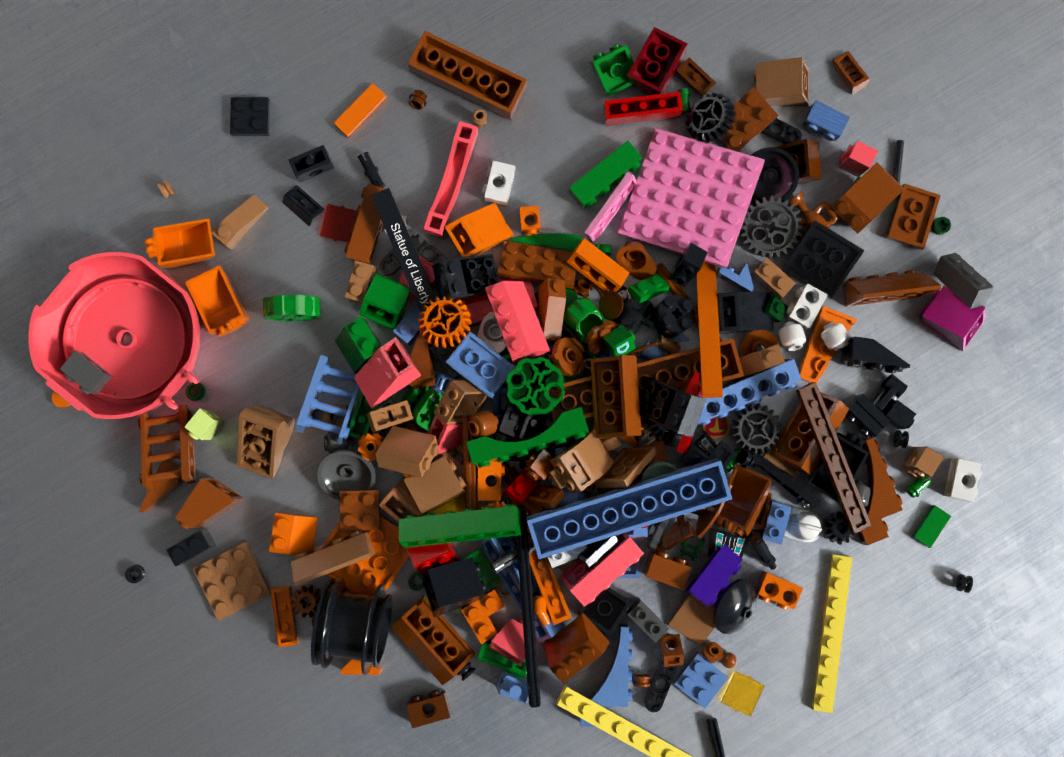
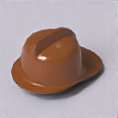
M627 241L625 246L617 251L616 259L618 263L633 278L644 280L655 275L657 270L656 263L647 253L643 244Z

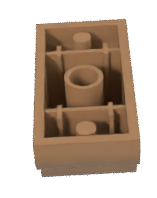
M255 405L252 409L246 407L239 415L237 466L273 479L280 466L283 452L291 438L295 423L294 418L260 405Z

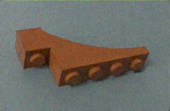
M874 438L864 439L865 442L863 444L864 450L869 452L866 464L868 487L871 489L870 501L865 508L871 526L857 532L863 545H870L888 538V526L884 520L882 521V518L903 510L901 507V497L894 490V480L887 473V463L884 458H881L879 453L880 446Z

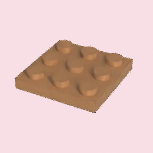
M247 541L193 568L218 621L271 594L270 588Z

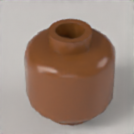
M489 410L475 413L468 422L469 432L477 438L493 435L497 430L498 418Z

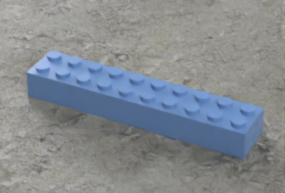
M714 458L631 484L627 488H617L533 514L526 518L538 559H542L732 500L721 460Z

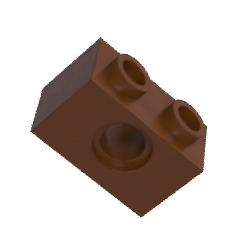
M440 689L429 692L428 696H413L406 704L412 728L448 719L452 714L446 691L441 692ZM430 703L433 705L434 710L428 712L424 709L423 705Z

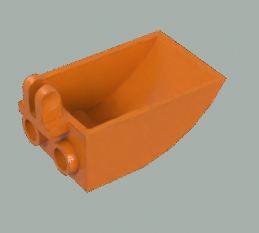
M209 218L153 228V237L144 240V244L148 246L145 248V252L149 254L150 258L156 257L158 266L165 269L197 264L215 256Z
M220 265L185 281L209 334L223 337L244 326L246 321L250 320L240 297Z

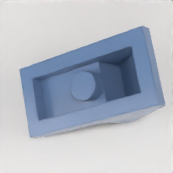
M747 263L743 265L738 275L729 266L727 268L721 267L716 274L717 277L743 292H752L754 289Z

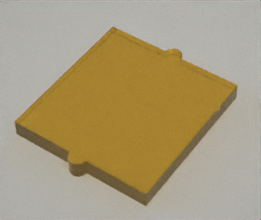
M735 671L721 702L732 707L735 712L740 711L751 717L765 685L753 680L751 676L747 677Z

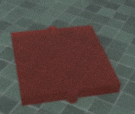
M327 204L320 236L333 239L335 242L337 240L350 242L352 237L350 230L357 219L356 210L345 208L343 205L340 207Z

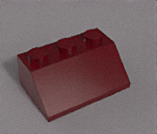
M654 27L627 77L642 92L648 95L664 94L686 54L688 43Z

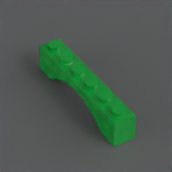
M580 407L563 412L548 430L529 440L503 442L484 436L466 443L472 465L478 466L480 469L490 466V462L496 460L498 463L510 460L509 456H525L529 454V450L536 449V451L547 449L549 444L555 443V446L567 442L566 439L572 437L575 440L584 438L586 433H589L583 410Z

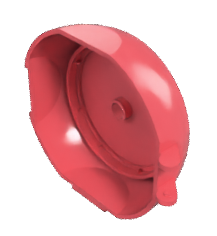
M99 253L84 257L70 264L68 267L69 273L43 304L34 307L31 315L28 342L35 371L47 380L45 383L74 408L79 411H86L94 418L123 419L147 413L164 403L173 410H176L179 406L171 397L178 392L187 380L194 384H198L200 381L192 372L200 348V324L196 308L187 291L149 260L131 253ZM126 333H130L133 338L128 346L122 344V337ZM74 351L85 353L112 375L111 379L98 394L84 393L79 389L80 385L78 383L69 381L64 377L65 373L60 370Z

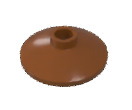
M751 331L742 340L741 355L744 356L757 351V345H763L766 348L777 343L779 344V342L769 331Z

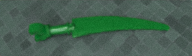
M542 233L517 237L507 241L554 247L573 252L581 242L582 236ZM592 243L603 253L611 256L612 245Z

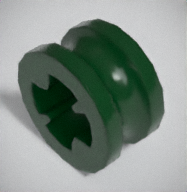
M939 217L932 222L931 230L936 235H943L950 230L951 222L946 217ZM940 222L941 225H945V228H943L942 230L941 227H937V224H939Z
M417 572L408 579V585L414 591L424 588L423 583H420L419 587L412 584V580L416 576L420 577L419 580L424 578L421 573Z

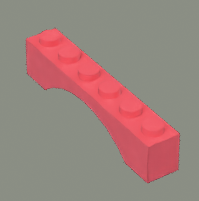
M459 121L445 173L424 226L425 234L444 239L446 233L445 226L449 224L479 134L477 126Z

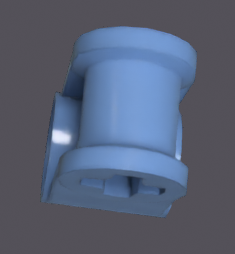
M436 371L435 386H430L429 389H434L443 395L451 380L455 379Z

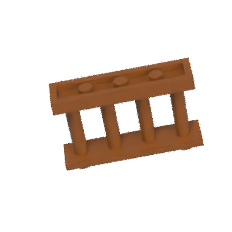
M187 404L179 405V412L175 415L151 418L147 413H144L138 418V426L141 430L142 466L139 480L141 485L148 490H153V481L180 477L187 484L196 483L194 438L188 434L189 430L185 428L186 424L193 417V410ZM173 422L179 423L180 430L176 433L151 436V426ZM179 440L180 448L178 451L152 455V444ZM178 458L181 460V467L177 470L153 473L152 471L153 462Z

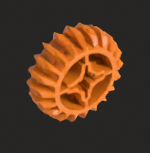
M445 295L443 300L436 297V302L434 303L432 300H429L430 306L424 305L423 309L425 312H420L421 319H418V323L421 325L419 330L423 332V338H428L429 344L434 342L435 347H438L440 343L443 348H446L447 343L453 347L454 341L460 344V337L466 338L465 332L470 331L468 325L472 324L471 319H469L471 315L467 311V306L462 305L460 299L456 302L455 299L446 300ZM446 309H448V310H453V311H455V312H457V313H456V314H454V312H453V313H447V312H445V310H446ZM438 312V316L432 319V317ZM443 315H444L445 319L447 320V321H446V322H447V323H446L447 328H446L445 325L443 324ZM459 322L458 327L453 332H451L452 327L457 325ZM432 330H442L445 334H437Z

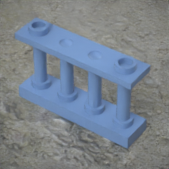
M320 355L296 423V431L303 433L305 427L309 428L311 426L338 434V444H342L343 438L347 439L350 431L347 425L360 388L354 379L355 374L330 367L327 364L328 357ZM329 374L355 382L354 392L324 384L322 381L323 375L327 376ZM323 391L351 400L348 410L318 401L316 398L317 392L321 393ZM311 409H319L345 417L342 427L312 419V416H309Z

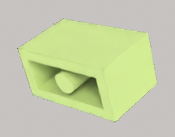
M199 408L185 428L189 430L188 434L195 440H211L225 421L211 410Z

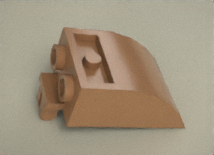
M592 429L589 433H586V437L578 439L550 459L554 469L549 472L550 475L547 477L549 480H554L552 482L553 487L558 486L560 490L566 486L570 493H577L583 491L611 468L614 461L601 440L595 438V431Z

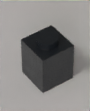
M895 400L884 415L891 420L890 424L899 430H903L913 425L915 421L913 418L916 413L899 400Z

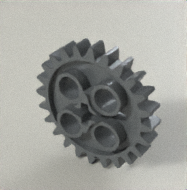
M770 196L769 201L763 197L762 203L755 200V207L749 205L751 211H747V218L744 219L745 225L741 227L745 232L740 235L747 237L743 241L744 244L751 243L748 247L749 250L755 247L754 254L761 251L762 257L766 253H768L769 258H772L773 253L780 257V251L787 254L786 248L794 249L791 243L799 242L795 237L802 236L798 232V229L803 228L802 225H798L802 218H796L799 210L792 211L795 206L794 204L789 207L787 206L789 200L786 199L781 203V197L774 201V197ZM768 210L770 217L762 221L759 217L760 212ZM781 215H787V224L780 225L778 218ZM757 221L770 225L771 222H774L773 225L785 228L788 232L785 233L775 229L769 232L768 228L755 225L754 223ZM757 229L764 230V236L761 239L754 237V232ZM777 233L783 236V240L779 244L773 242V236Z

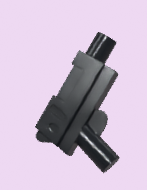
M750 532L748 537L745 536L749 539L762 562L771 570L776 569V559L769 551L765 541L759 535Z

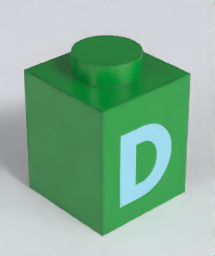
M623 325L603 336L606 349L612 356L626 355L636 349L634 343L636 339L631 330L627 331Z

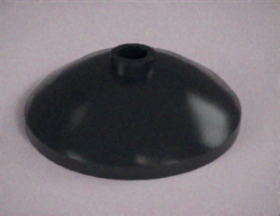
M766 147L754 152L751 156L765 159L752 200H758L762 203L763 197L769 201L770 196L774 197V201L778 197H781V202L788 199L796 190L799 182V168L795 159L787 151L776 147ZM769 172H773L775 174V177L773 179H770L768 177Z
M744 578L737 579L731 582L718 597L713 611V623L719 632L723 634L735 633L741 630L752 618L757 605V591L751 581Z

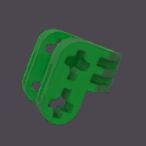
M410 386L400 402L407 400L408 404L411 405L412 420L429 431L435 416L433 412L443 395L434 389L430 390L429 387L421 388L422 391L420 393L417 391L418 388L412 389ZM432 397L436 398L434 402L431 400Z

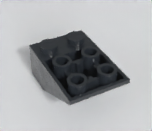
M493 254L447 259L432 266L440 300H443L444 295L446 300L455 299V301L486 295V287L499 283Z
M717 293L719 334L756 330L774 331L773 320L764 314L769 298L772 297L771 293Z
M854 336L849 339V344L842 348L841 363L847 364L846 367L858 368V366H866V370L877 371V369H885V373L893 374L910 368V364L875 339Z
M649 377L639 403L640 416L675 433L693 437L707 399Z

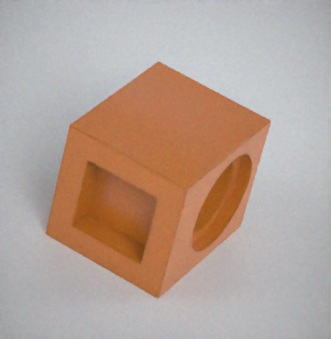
M519 207L521 233H525L526 236L536 235L537 232H540L539 207ZM531 217L535 220V223L527 225L525 220Z

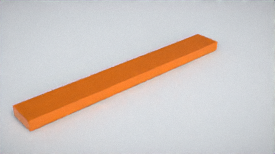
M704 262L700 271L696 274L702 397L722 398L716 268L714 264Z

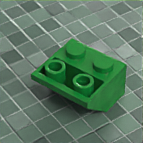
M376 274L363 299L359 315L394 330L403 319L411 288Z

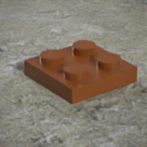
M380 490L340 491V531L380 529Z

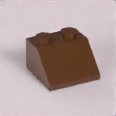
M807 138L776 147L787 151L795 159L799 168L798 184L822 179L819 142Z

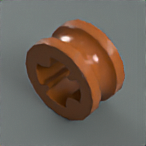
M633 675L635 679L633 686H650L648 682L650 675Z

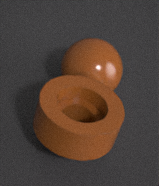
M709 642L702 649V656L708 663H716L720 660L726 668H733L737 663L736 656L731 652L724 654L721 646L716 642ZM711 649H714L716 654H713Z

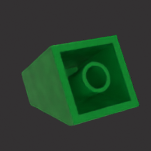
M362 316L344 326L335 340L355 374L383 346L368 321Z

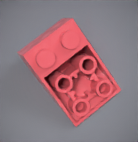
M395 337L374 353L355 375L354 379L370 407L373 408L422 375L404 346Z

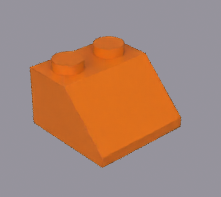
M286 512L275 513L269 552L286 555H298L303 552H307V555L313 553L318 517Z

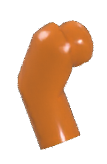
M542 596L533 597V610L541 624L547 626L550 624L551 619L546 612V600Z

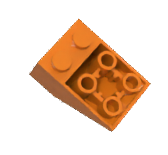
M495 203L460 217L445 226V230L461 258L479 256L514 236Z

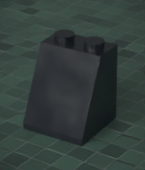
M473 557L427 570L422 583L434 618L481 600L485 595L486 587L484 582L480 581L478 575L480 573L477 562L474 563Z

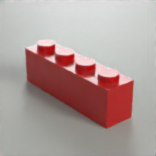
M680 92L605 100L603 105L605 126L680 117L682 113Z

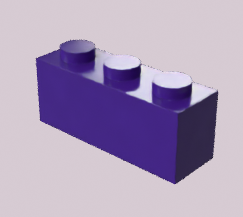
M725 544L718 546L684 592L702 607L712 606L718 599V596H716L718 592L728 586L730 576L732 574L735 575L740 570L741 565L739 564L743 559Z

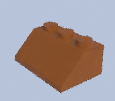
M582 613L547 640L543 646L550 670L564 684L600 657L610 642Z

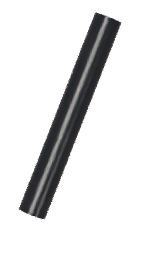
M904 140L896 141L893 178L899 184Z

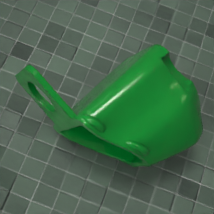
M577 298L564 310L563 321L582 344H586V336L595 325L599 327L603 325V321H608L588 298Z

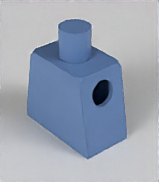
M501 669L495 684L498 693L526 703L529 700L527 678Z

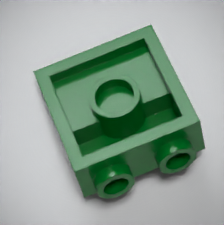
M615 44L609 48L610 52L606 54L600 52L593 56L594 60L590 61L596 78L600 80L607 97L634 84L627 77L634 64L627 45Z

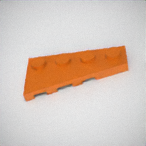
M821 306L798 370L802 380L809 383H817L829 365L828 362L836 354L835 350L827 348L821 338L822 332L825 331L823 327L831 322H834V324L842 323L846 330L849 331L857 319L826 306Z

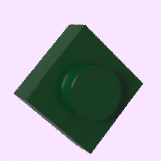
M776 296L769 298L764 314L774 322L780 323L788 306Z

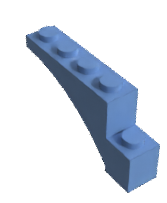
M619 624L618 642L612 663L599 686L588 697L603 707H628V701L632 699V691L628 689V681H632V670L628 669V663L632 661V649H629V642H632V630H629L627 624ZM579 717L580 726L596 727Z

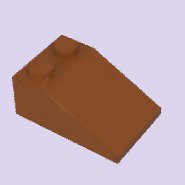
M876 162L834 202L831 208L858 234L904 188Z

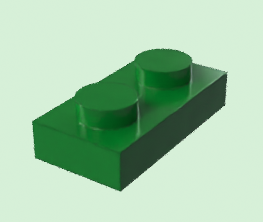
M656 274L630 285L627 292L636 301L642 303L667 292L670 285Z

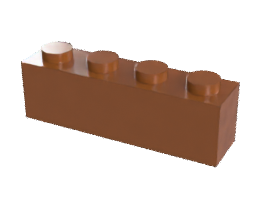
M369 183L367 187L363 188L361 195L363 201L356 210L357 220L356 224L353 223L350 230L352 237L350 242L346 243L344 249L345 257L371 265L383 226L371 195L385 190V188Z

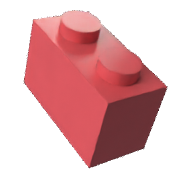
M857 141L853 145H849L847 150L842 152L839 158L841 163L838 168L857 177L861 176L871 167L878 150Z

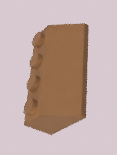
M360 530L350 534L351 538L345 541L342 537L332 541L333 545L327 548L324 544L314 548V553L307 555V552L296 555V560L291 561L294 586L376 554L368 532L362 533Z

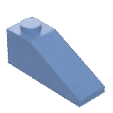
M418 305L393 330L408 345H411L420 333L419 327L421 325H419L418 319H421Z

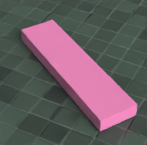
M627 172L584 232L589 241L593 243L597 241L633 191L636 179L632 173Z

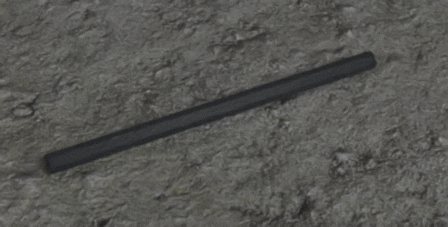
M518 507L521 519V535L516 536L528 699L529 706L536 708L540 707L541 701L526 508Z

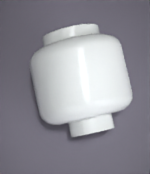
M793 321L783 324V327L778 332L782 347L788 349V351L799 350L806 342L802 325L795 324Z
M831 322L823 327L825 331L822 332L821 338L829 350H835L836 352L849 344L850 335L842 323L834 324V322Z

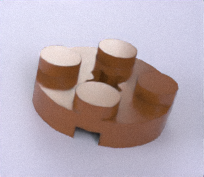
M603 321V325L599 327L595 325L588 332L585 343L587 344V349L594 356L599 357L600 354L608 351L604 340H601L604 335L619 327L613 321Z
M565 337L554 343L549 359L556 368H559L563 376L569 377L581 373L586 363V358L583 359L582 355L584 349L577 339Z

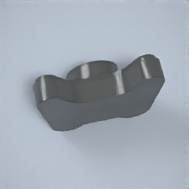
M670 519L651 524L648 530V537H650L648 549L655 551Z

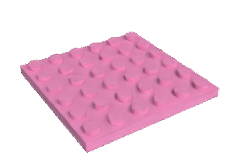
M655 128L618 235L678 254H682L689 244L693 243L708 252L704 262L727 268L765 159L709 143L705 144L702 141Z

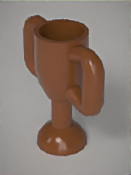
M800 192L788 202L789 206L792 204L797 206L804 215L803 219L798 222V225H806L807 229H809L814 220L830 228V225L834 224L838 219V214L827 202H821L814 210L810 211L802 201L804 198L803 192ZM822 208L827 212L831 219L825 220L819 214ZM798 229V232H800V233L802 234V236H796V237L798 238L799 241H801V239L803 238L804 234H803V232H802L800 229Z

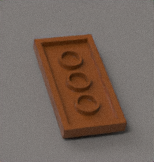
M504 241L498 276L535 283H543L547 278L564 280L565 288L573 289L576 269L567 263L573 252Z

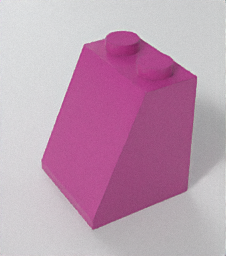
M943 286L940 291L937 290L934 293L930 306L926 305L922 310V323L956 348L964 351L984 323L986 307L980 306L970 309L950 289Z

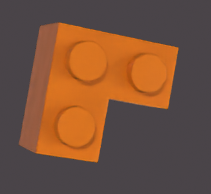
M496 587L487 591L481 600L463 606L461 609L481 644L497 635L499 631L490 615L505 607V602L498 594Z

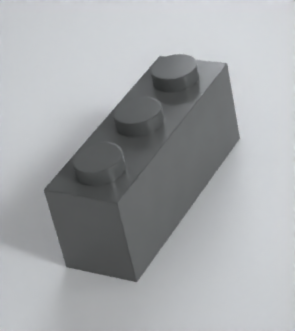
M957 253L941 256L933 273L970 309L986 305L994 288L986 278L982 277Z

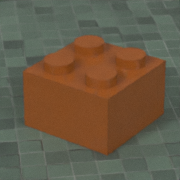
M655 549V552L649 551L642 573L648 578L684 590L692 568L687 565L688 561L676 556L673 559L668 558L669 555L657 549Z

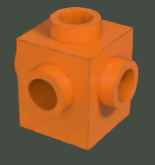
M376 432L374 434L368 433L366 436L363 435L358 442L360 446L358 451L361 452L360 456L369 462L377 460L375 453L385 438ZM370 443L374 445L372 451L368 449Z

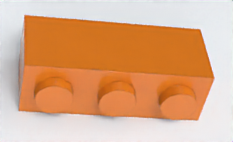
M585 238L574 249L567 260L568 264L605 292H617L629 275L627 270Z

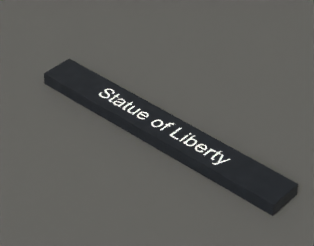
M390 188L371 195L419 310L420 312H425L423 309L424 305L429 307V300H432L433 303L436 302V296ZM438 312L432 317V319L438 316ZM443 315V324H444L445 327L447 328V325H446L447 322H446V320H445V318H444V315ZM432 330L437 334H445L442 330Z

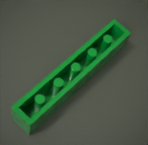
M512 504L503 505L501 508L484 507L483 510L465 509L463 512L457 513L446 511L444 514L439 515L427 513L421 517L409 515L404 519H399V543L404 548L521 535L520 511Z

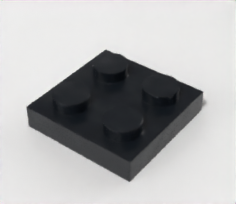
M231 97L230 135L270 136L269 97Z

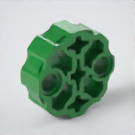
M275 295L263 298V318L265 320L281 322L321 319V299L316 296Z
M542 357L525 358L519 361L517 366L507 376V396L510 402L526 415H547L553 412L554 408L563 401L565 396V379L559 368H556L548 359ZM545 363L546 368L549 370H543L540 373L536 366H542ZM531 367H532V369L535 371L532 380H531V377H532V374H533V373H532L531 370H530ZM515 376L522 377L520 385H513L512 380ZM538 382L541 388L534 391L531 386ZM558 388L560 395L557 398H551V389ZM527 389H528L529 391H528L527 397H523V398L520 399V397H522V396H524V395L526 394V391H527ZM539 394H541V395H540V398H539V401H540L541 404H542L541 406H540L539 403L537 402L538 397H539ZM532 401V404L537 408H529V411H527V407L522 403H530Z

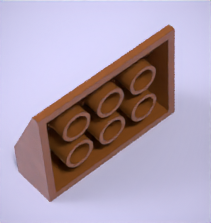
M916 270L905 271L903 275L893 272L886 274V277L880 278L879 275H870L864 280H860V277L849 278L848 282L843 284L845 304L848 307L919 298L940 290L941 285L924 272L917 273Z

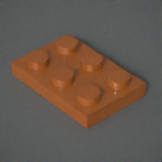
M754 87L734 104V110L737 114L734 117L736 122L731 124L733 129L728 130L729 136H723V142L730 150L739 152L779 116Z
M903 184L904 190L899 194L886 238L923 250L941 195Z

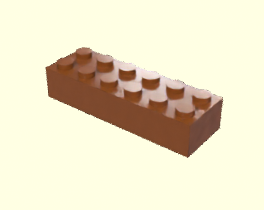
M426 31L423 32L408 62L411 73L509 120L512 119L527 88V79Z

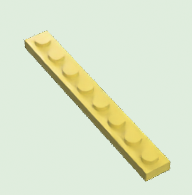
M831 554L811 707L815 711L833 713L852 557Z
M567 686L563 688L556 701V704L650 757H693Z

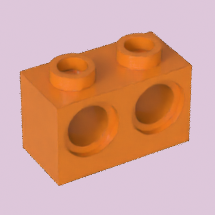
M765 571L762 572L756 587L759 599L770 603V600L778 602L776 606L787 611L788 608L795 610L803 587ZM768 583H772L773 590L766 593L765 586ZM786 591L791 593V597L788 600L783 599V594Z

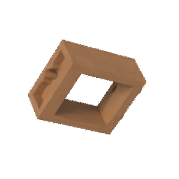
M451 380L433 413L445 424H461L462 415H473L481 412L489 396L469 380ZM466 394V396H465L463 402L461 403L460 407L458 408L460 402L462 401L464 395Z

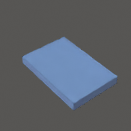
M470 331L446 360L448 365L490 398L495 396L506 382L509 372L515 368L514 365Z

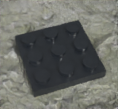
M814 220L782 269L804 283L810 284L828 294L827 297L832 299L865 250Z

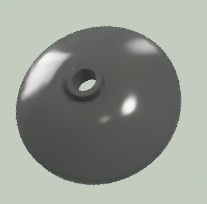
M347 449L336 450L327 454L321 460L317 469V480L321 489L327 495L340 500V491L373 489L376 480L373 464L362 458L359 452Z

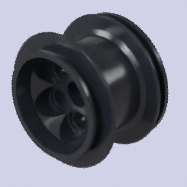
M342 577L337 581L335 578L327 580L320 596L312 631L311 661L313 665L318 666L321 664V667L326 669L334 656L361 661L363 675H367L370 672L372 665L375 668L379 667L387 643L392 613V596L390 594L385 596L383 584H380L374 596L346 592V583Z

